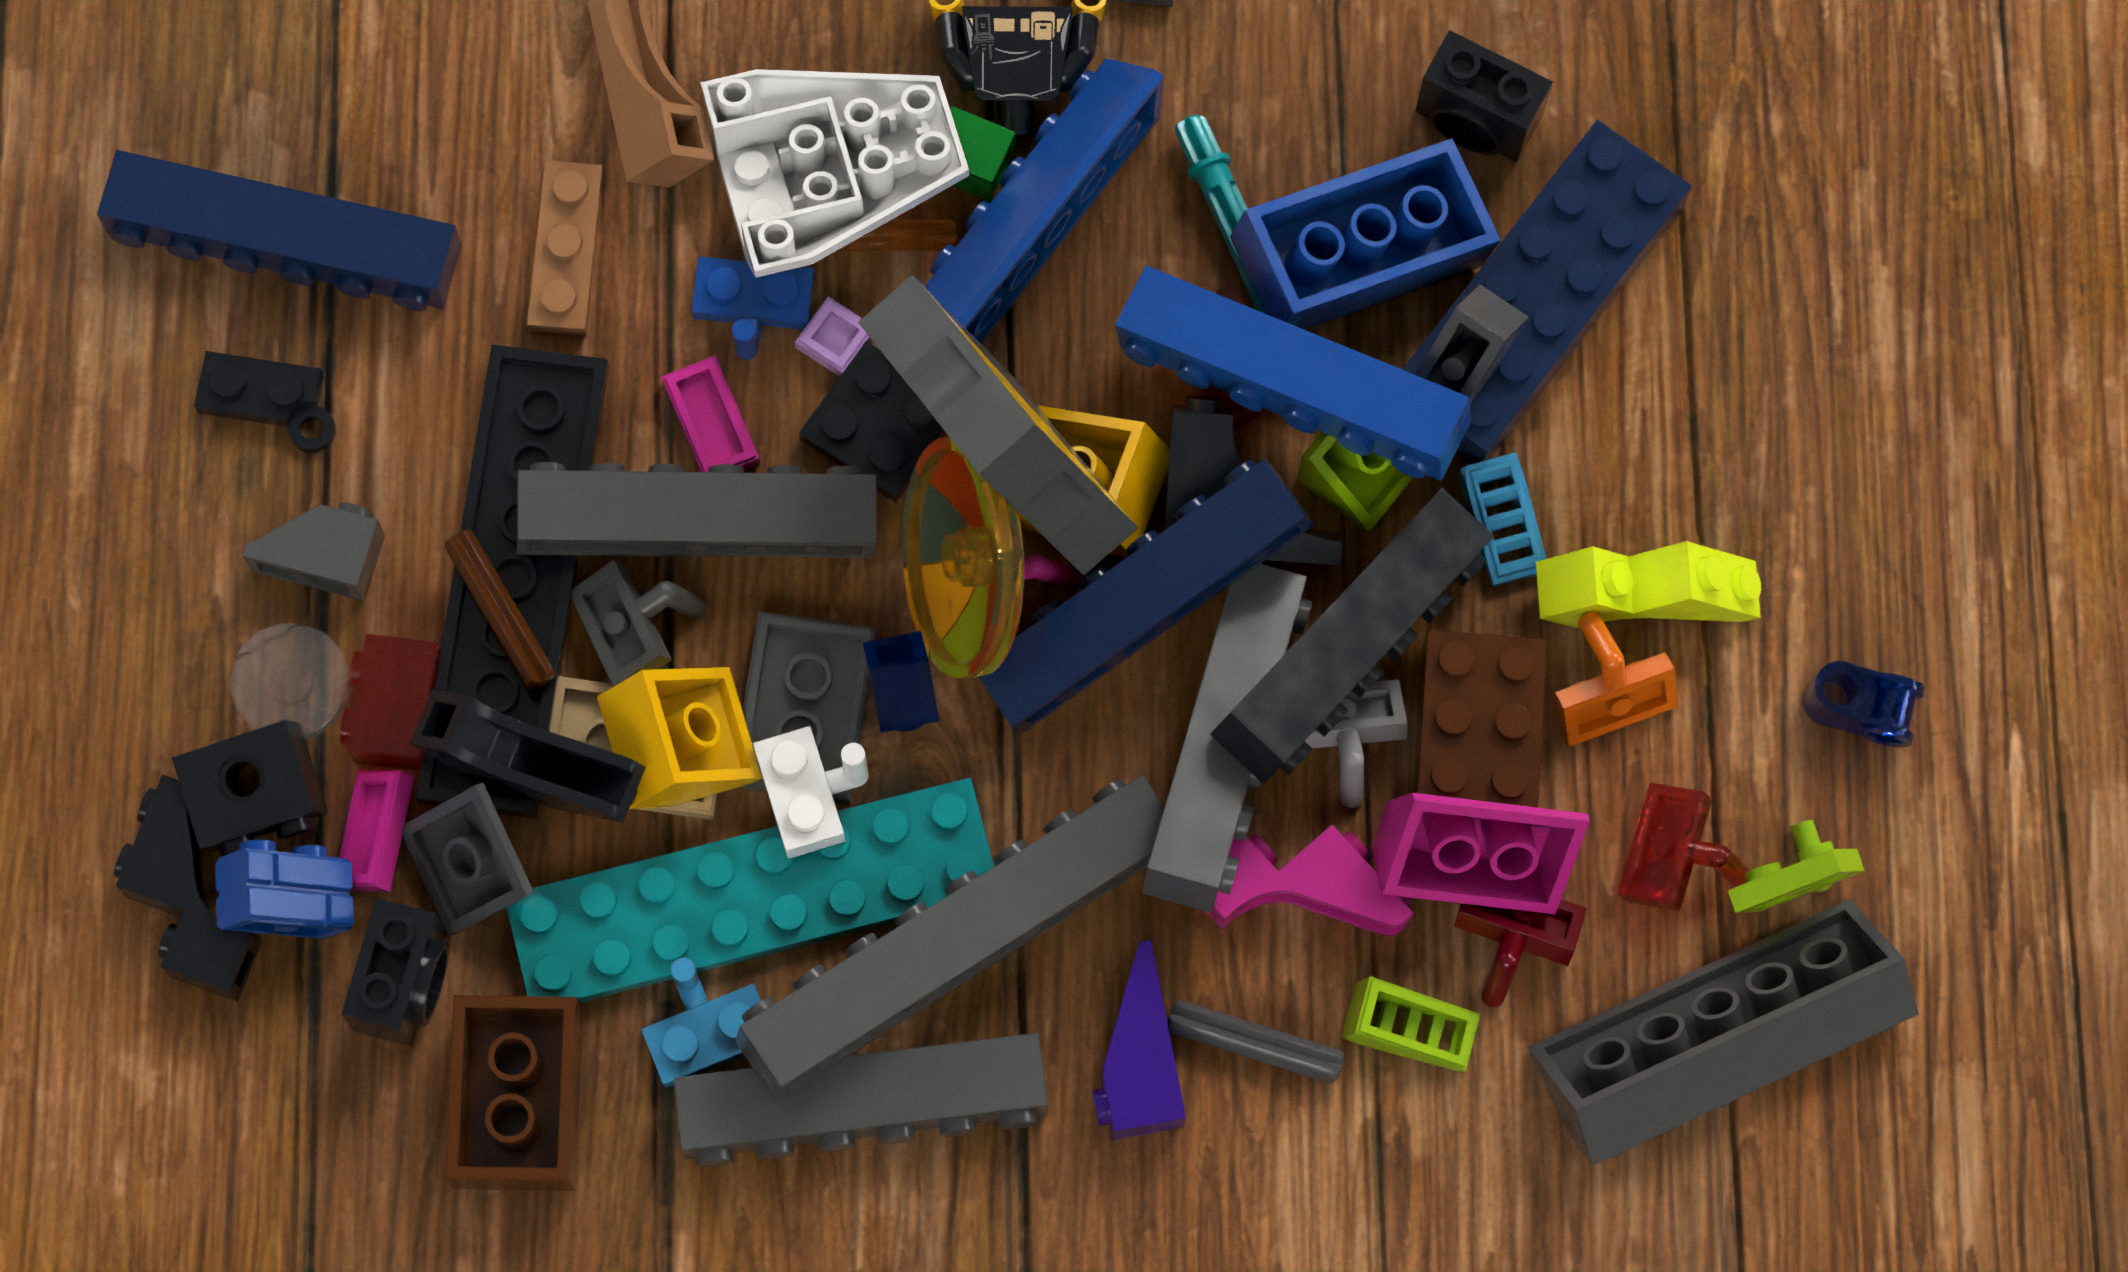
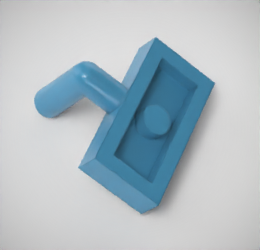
M684 957L678 958L673 962L671 973L686 1011L641 1029L665 1088L674 1085V1077L702 1074L745 1056L735 1041L739 1027L744 1023L741 1016L749 1008L761 1001L754 983L708 1001L694 963Z

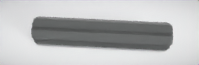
M1177 1000L1173 1004L1167 1022L1169 1032L1328 1083H1333L1337 1080L1344 1060V1053L1339 1049L1183 1000Z

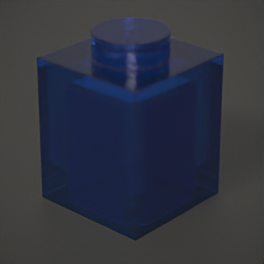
M921 631L863 642L871 692L881 733L893 730L901 732L913 731L924 724L940 721L929 659Z

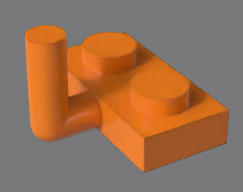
M1594 611L1588 612L1579 619L1578 626L1601 664L1602 675L1590 680L1577 682L1568 688L1555 692L1559 730L1568 747L1678 707L1675 668L1665 652L1625 666L1624 656L1600 614Z

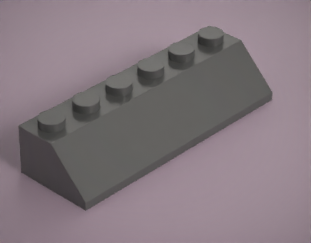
M1848 899L1535 1043L1528 1048L1568 1133L1591 1164L1595 1165L1608 1158L1618 1156L1625 1150L1662 1133L1672 1131L1679 1125L1709 1111L1726 1106L1733 1100L1765 1085L1782 1080L1793 1072L1821 1059L1833 1056L1841 1050L1877 1033L1887 1031L1919 1013L1905 958L1854 902Z

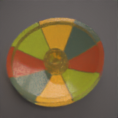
M939 438L929 444L919 457L907 490L902 528V558L906 594L918 637L934 665L941 672L953 678L983 677L997 670L1006 659L1019 625L1024 592V548L1018 511L975 470L951 438Z

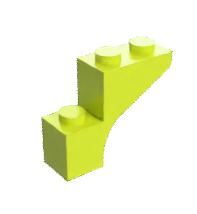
M1689 541L1632 556L1592 546L1536 561L1540 619L1569 627L1579 628V619L1584 614L1593 611L1598 612L1604 622L1634 618L1745 622L1761 618L1759 603L1761 580L1757 572L1756 561Z

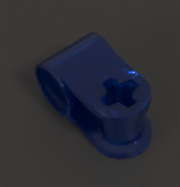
M1835 661L1824 666L1807 684L1803 692V706L1809 717L1821 725L1861 735L1878 744L1892 747L1911 746L1914 736L1909 727L1916 700L1923 698L1925 686L1906 676L1882 673L1845 661ZM1834 682L1840 685L1847 695V704L1842 706L1831 703L1824 695L1823 683Z

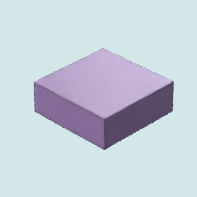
M828 296L795 341V347L840 377L866 341L870 343L872 339L858 323L862 319L860 316Z

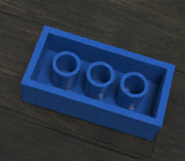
M1453 138L1246 209L1230 235V239L1265 314L1304 330L1480 268L1501 241Z

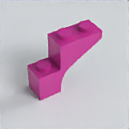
M1333 825L1328 827L1280 871L1273 866L1278 861L1276 855L1259 836L1253 834L1249 839L1246 836L1245 842L1233 839L1229 857L1239 859V864L1231 893L1228 895L1218 892L1213 912H1206L1218 927L1223 930L1237 917L1251 909L1266 904L1285 903L1385 937H1393L1402 932L1410 924L1414 914L1408 907L1412 903L1410 897L1382 894L1377 872L1367 863L1371 859L1367 848L1354 834L1347 831L1342 836Z

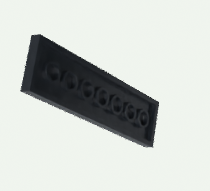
M492 344L461 531L470 529L474 532L552 665L555 677L537 689L529 690L526 688L455 566L434 689L469 695L505 715L550 731L579 555H516L518 470H529L530 465L539 462L563 464L565 471H589V467L594 464L610 366L608 359ZM423 753L416 795L419 804L439 806L469 788L484 783L498 814L529 818L538 817L539 802L499 780L461 773Z

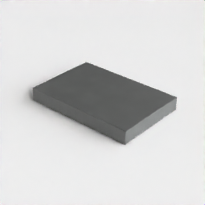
M758 612L743 705V714L752 745L757 741L810 726L824 771L843 767L841 759L843 747L849 743H860L876 639V628ZM763 777L755 783L736 788L767 793ZM852 789L833 794L834 802L850 804Z

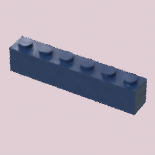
M120 150L115 152L97 212L106 232L111 234V239L129 247L142 248L145 246V242L165 246L169 253L187 260H200L202 255L223 259V263L226 266L241 272L255 273L258 267L280 272L279 275L283 279L299 285L310 286L313 285L314 280L335 284L336 289L340 292L357 298H369L371 293L393 297L392 300L397 305L416 311L426 310L427 305L444 309L462 246L456 226L452 224Z
M1263 459L1258 464H1255L1253 460L1239 465L1224 478L1223 481L1226 487L1208 500L1204 495L1192 499L1175 513V517L1178 520L1176 523L1160 534L1156 530H1152L1140 536L1126 549L1130 556L1112 569L1108 565H1103L1093 570L1078 583L1081 589L1080 592L1063 604L1060 600H1054L1031 616L1030 621L1033 625L1014 639L1012 647L1001 666L986 676H983V670L982 677L978 676L1013 728L1026 732L1314 525L1281 476L1269 462ZM990 644V646H989V650H988V654H987V659H988V655H989V651H990L991 644Z

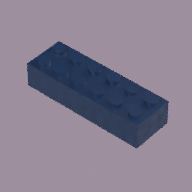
M1598 119L1402 369L1414 375L1416 374L1455 307L1479 284L1529 317L1500 365L1470 404L1472 421L1455 453L1456 456L1469 465L1492 458L1682 211L1692 185Z

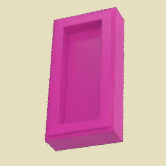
M715 355L661 377L663 386L700 472H708L709 467L722 464L738 465L743 467L744 471L760 464V458Z
M401 770L357 771L339 858H346L352 862L353 889L350 892L391 891L415 776Z

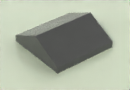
M484 783L469 788L404 824L403 839L448 936L457 934L518 904L534 893Z

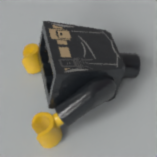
M929 0L932 18L935 21L940 56L959 87L975 92L976 100H1000V126L1016 132V135H1034V100H1058L1059 93L1071 90L1079 77L1085 72L1095 56L1099 23L1104 16L1107 0H1099V3L1095 6H1086L1080 0H1072L1070 7L964 6L963 0H955L949 5H940L936 0Z

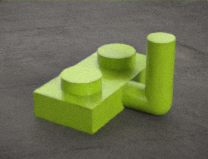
M1813 820L1803 821L1791 826L1790 828L1799 851L1797 854L1800 862L1783 869L1780 862H1775L1746 872L1745 875L1748 882L1728 890L1735 913L1762 912L1811 892L1827 891L1831 888L1832 884L1864 872L1865 869L1858 849H1834L1832 841L1821 843Z

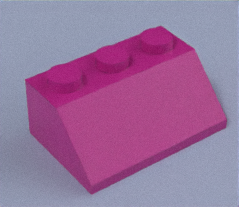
M1410 793L1395 798L1386 803L1371 847L1381 892L1384 895L1556 914L1590 820L1586 813L1420 793Z

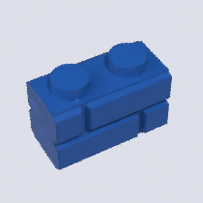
M249 840L239 843L238 851L218 858V861L215 863L216 891L219 892V897L216 899L217 927L220 930L326 939L349 931L354 925L353 897L349 893L353 889L352 862L346 858L327 857V847L319 845L298 846L292 848L291 853L276 851V843L274 841Z

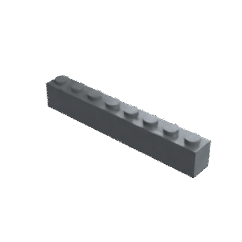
M1143 774L1128 784H1125L1121 778L1111 782L1093 796L1092 800L1095 804L1076 815L1073 809L1061 813L1043 828L1046 835L1027 846L1024 840L1013 843L994 858L996 866L979 877L974 871L960 876L945 888L944 892L947 897L928 908L924 902H920L907 909L895 919L894 924L897 928L883 937L877 939L874 933L862 937L844 951L843 954L846 960L827 971L823 965L809 970L793 983L792 986L796 991L777 1003L772 997H767L749 1008L741 1016L744 1023L739 1027L735 1042L774 1100H780L1146 869L1165 806Z

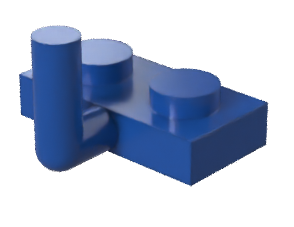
M698 256L692 304L693 319L734 323L732 335L736 354L743 360L753 359L758 353L761 326L804 330L810 322L815 280L814 268L799 267L755 278L746 261Z

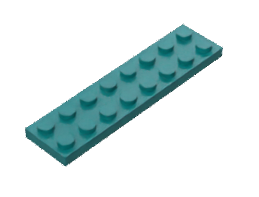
M971 777L839 810L837 813L846 842L790 859L787 858L778 826L534 887L532 888L534 891L532 895L507 909L527 996L577 997L579 1003L672 980L671 966L678 958L690 959L694 963L697 973L892 924L903 912L920 902H924L929 908L947 897L944 892L945 888L960 876L974 871L979 877L994 867Z

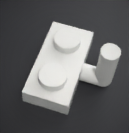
M810 726L754 742L755 755L787 858L790 859L846 842L832 795L860 787L867 782L869 773L864 748L858 743L845 745L841 751L843 767L825 772Z

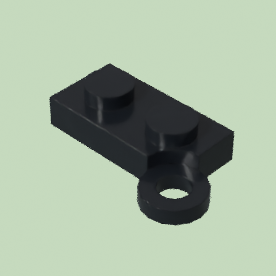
M209 351L205 352L194 404L198 413L288 427V433L293 444L307 453H318L325 450L333 442L336 435V425L331 414L325 408L318 406L324 379L321 368ZM309 420H317L323 424L321 434L315 438L304 437L301 433L302 426Z

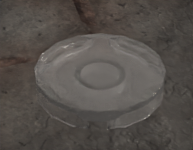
M280 623L262 629L242 645L236 656L237 661L233 667V674L230 677L229 688L238 713L253 730L282 720H290L300 723L304 738L308 739L320 735L335 723L349 700L351 675L345 656L326 633L316 628L299 626L298 623Z

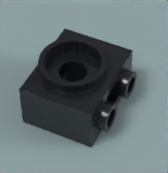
M1449 30L1422 79L1415 112L1429 118L1431 124L1447 139L1453 138L1455 144L1467 150L1483 155H1496L1499 153L1518 162L1543 116L1553 81Z
M282 720L172 757L200 850H220L221 856H225L238 851L239 843L255 840L257 837L275 831L279 839L293 837L314 829L311 819L328 814L299 722ZM253 764L260 775L259 786L253 794L244 796L237 785L238 774L243 767Z
M376 898L341 1013L354 1032L412 1047L418 1026H426L429 1023L441 994L449 958V945L444 943L446 930L436 913Z

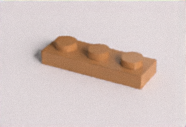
M545 160L527 319L529 332L587 336L604 181L602 164Z

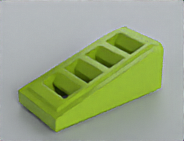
M1369 976L1358 981L1354 986L1341 1038L1365 1047L1462 1073L1466 1071L1480 1014ZM1377 1001L1381 1002L1382 1005L1376 1027H1374L1370 1023ZM1398 1007L1406 1009L1400 1035L1392 1033ZM1422 1014L1430 1016L1424 1043L1415 1041ZM1445 1020L1455 1022L1447 1051L1438 1048Z

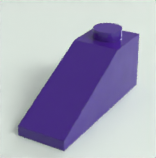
M1151 940L1141 941L1138 944L1102 1070V1088L1092 1090L1098 1126L1110 1125L1112 1140L1182 1128L1186 1120Z

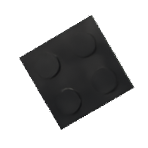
M867 341L799 432V438L802 442L837 465L858 467L861 469L862 474H876V491L894 503L899 500L946 435L940 424L884 354Z

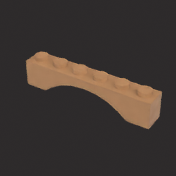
M587 0L626 182L670 188L715 161L703 107L688 96L670 74L655 41L649 21L647 0Z

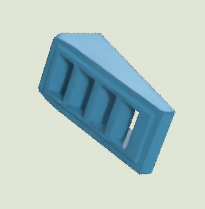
M1510 453L1461 468L1457 480L1467 511L1491 533L1519 524L1522 529V533L1497 540L1492 538L1480 551L1482 557L1487 560L1485 567L1492 588L1537 576L1536 561L1547 558L1517 453ZM1506 480L1507 486L1483 493L1480 491L1479 486ZM1510 501L1513 502L1514 510L1487 517L1485 508ZM1523 547L1528 548L1530 556L1500 564L1498 554Z

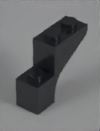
M432 689L409 745L461 773L499 780L548 808L622 823L629 807L636 798L637 788L646 768L628 757L519 721L481 703L469 695Z
M162 774L157 789L149 788L141 801L137 820L142 824L134 844H125L118 856L114 869V876L119 878L116 887L128 899L180 917L178 925L174 923L169 924L161 939L158 956L163 958L160 967L170 978L238 1002L260 945L249 933L220 930L217 927V917L212 914L206 901L200 849L178 780Z

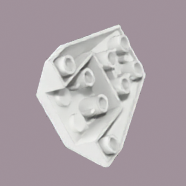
M756 69L700 82L720 172L744 256L755 278L814 264L969 176L967 161L940 76Z

